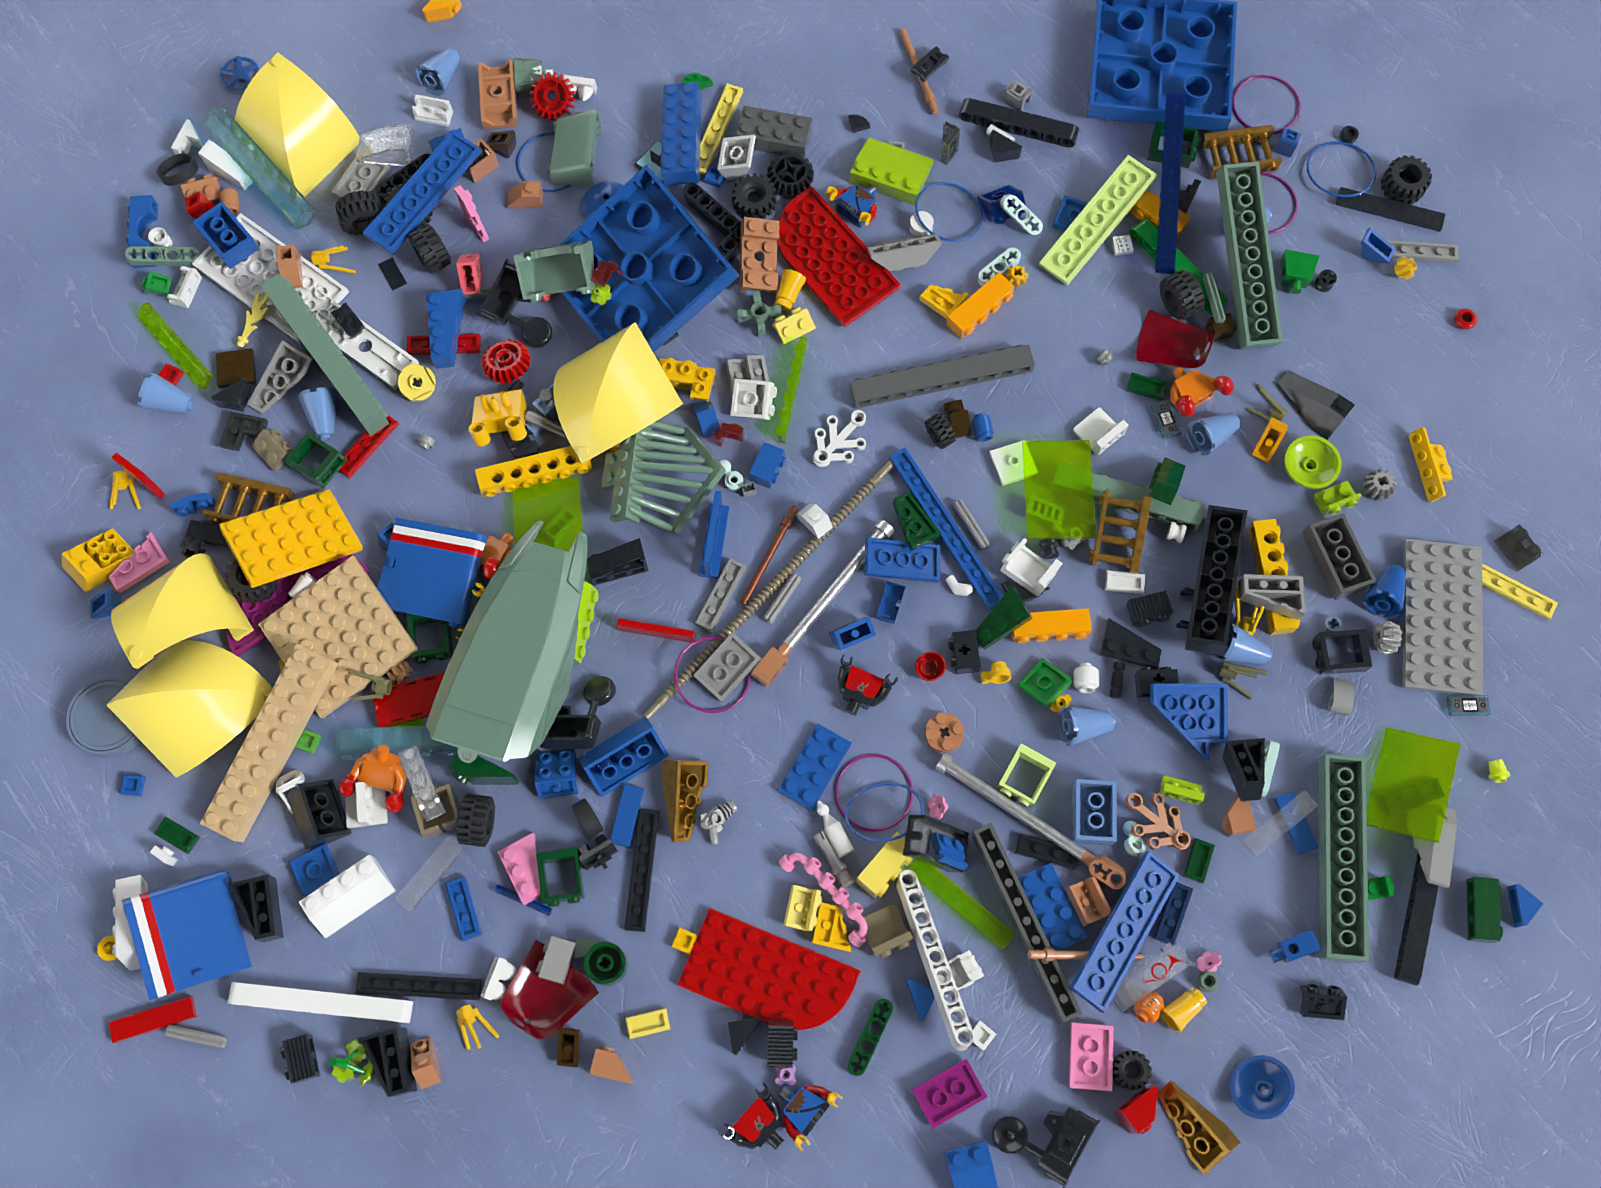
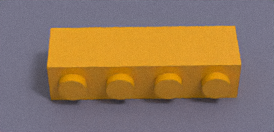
M1149 190L1143 193L1129 211L1139 220L1144 218L1149 220L1161 233L1174 241L1183 233L1191 219L1189 215Z
M1000 272L997 273L947 316L946 325L961 339L965 335H970L978 324L981 325L987 320L988 315L996 313L1002 303H1007L1011 300L1015 286Z
M1089 608L1032 612L1030 614L1033 619L1011 632L1012 642L1017 641L1020 644L1028 643L1029 640L1046 642L1048 639L1055 638L1057 641L1067 640L1068 637L1085 639L1092 631Z

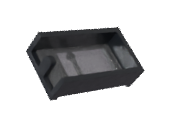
M909 815L903 856L911 857L946 870V872L963 873L964 870L937 860L939 854L935 853L929 836L937 832L960 841L964 847L963 852L966 858L969 833L926 815Z

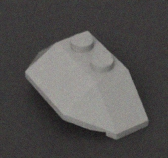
M938 234L918 235L882 242L867 247V251L871 259L889 271H901L904 268H917L920 265L926 264L942 243Z

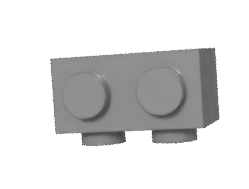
M551 936L550 940H546L543 952H546L544 960L539 961L536 971L539 973L538 977L564 985L576 943Z

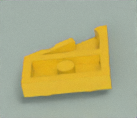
M930 285L920 295L919 300L947 319L950 313L968 299L969 294L963 292V295L953 293L952 289Z
M821 902L811 943L851 952L841 907Z

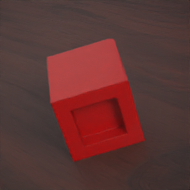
M200 191L185 199L186 211L195 220L214 207V204Z

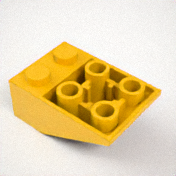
M112 528L63 552L62 568L85 592H88L108 580L109 575L124 560L129 559L135 551Z

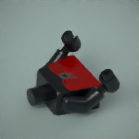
M843 654L840 660L842 665L838 674L839 691L843 694V700L849 702L845 711L856 716L860 707L868 710L870 706L875 707L885 701L892 689L891 686L898 682V677L895 678L894 682H891L889 680L891 673H889L885 679H882L851 665L853 661L852 656L850 662H845L843 659L845 654Z
M762 1083L765 1087L763 1092H758L755 1089L759 1096L757 1100L732 1127L724 1124L728 1131L725 1134L721 1132L719 1134L739 1147L761 1148L767 1141L776 1150L784 1141L775 1132L781 1125L779 1122L782 1116L777 1100L770 1093L768 1086Z

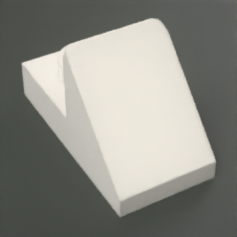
M186 119L171 147L175 154L189 153L191 145L203 148L196 129L188 119Z

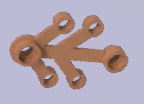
M1132 793L1125 798V805L1129 810L1138 811L1153 823L1152 825L1137 824L1133 826L1131 833L1134 837L1156 832H1164L1169 836L1161 839L1158 837L1149 838L1147 841L1149 849L1155 850L1160 846L1173 845L1178 850H1184L1189 847L1191 837L1182 829L1179 816L1180 809L1177 806H1171L1165 812V799L1162 794L1157 793L1151 797V803L1153 806H1156L1157 815L1143 805V799L1139 794ZM1156 797L1159 798V803L1155 800ZM1172 809L1175 811V815L1171 813ZM1167 816L1172 819L1173 828L1168 825ZM1136 827L1140 829V834L1136 832ZM1152 840L1156 842V846H1153Z

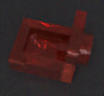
M601 260L599 266L593 272L592 280L598 285L605 287L612 272L622 275L623 272L618 269L619 265L610 260L607 263Z
M722 423L721 428H717L715 435L718 446L722 447L724 438L743 442L744 428L735 423L731 425Z

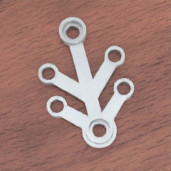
M854 411L851 415V422L838 436V418L834 415L827 418L830 444L826 449L824 444L826 432L822 428L816 429L815 438L818 450L813 454L815 465L826 467L831 461L853 462L854 454L852 451L833 453L835 449H865L866 441L863 438L845 440L857 426L860 427L865 424L866 415L863 411ZM860 418L862 421L856 422L855 419ZM835 420L836 422L831 424L829 421ZM821 432L824 435L819 437L817 433ZM862 442L864 445L858 446L857 443ZM850 455L852 458L846 459L845 456ZM819 457H825V460L820 461Z

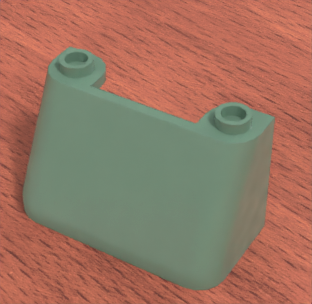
M587 110L559 117L557 121H554L555 138L551 166H548L547 176L550 177L553 185L594 186L595 179L592 177V173L595 168V147L597 137L601 134L602 128L598 110Z
M592 240L526 250L513 256L523 300L530 299V302L541 300V296L573 290L581 291V294H588L595 288Z

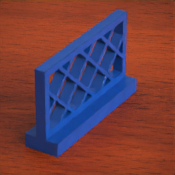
M715 491L713 504L710 505L699 577L714 579L719 577L730 509L729 506L723 505L721 491Z

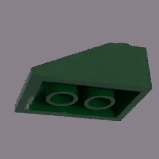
M457 752L448 767L453 772L452 776L465 785L468 782L473 785H518L520 782L513 773L478 755L473 762L465 763L459 758Z

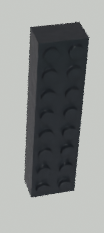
M1214 505L1208 506L1185 650L1225 656L1248 510Z

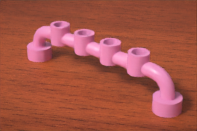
M802 853L785 854L779 860L780 866L785 871L791 872L796 867V861H800L804 865L805 870L818 880V884L832 895L834 902L846 910L848 917L859 924V930L854 929L848 935V938L854 946L861 947L866 942L865 935L868 928L866 920L861 915L863 912L862 906L856 902L851 904L847 900L849 897L848 891L843 887L837 889L833 885L835 882L834 876L829 872L823 874L819 870L821 863L818 859L814 857L809 859Z

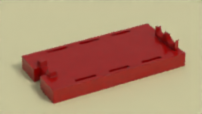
M445 672L392 685L390 695H383V699H373L378 728L384 729L429 717Z

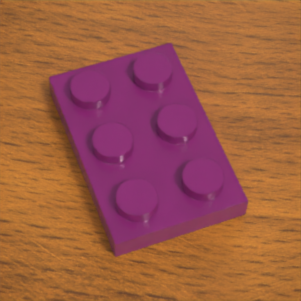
M967 1059L912 1089L932 1129L987 1098Z

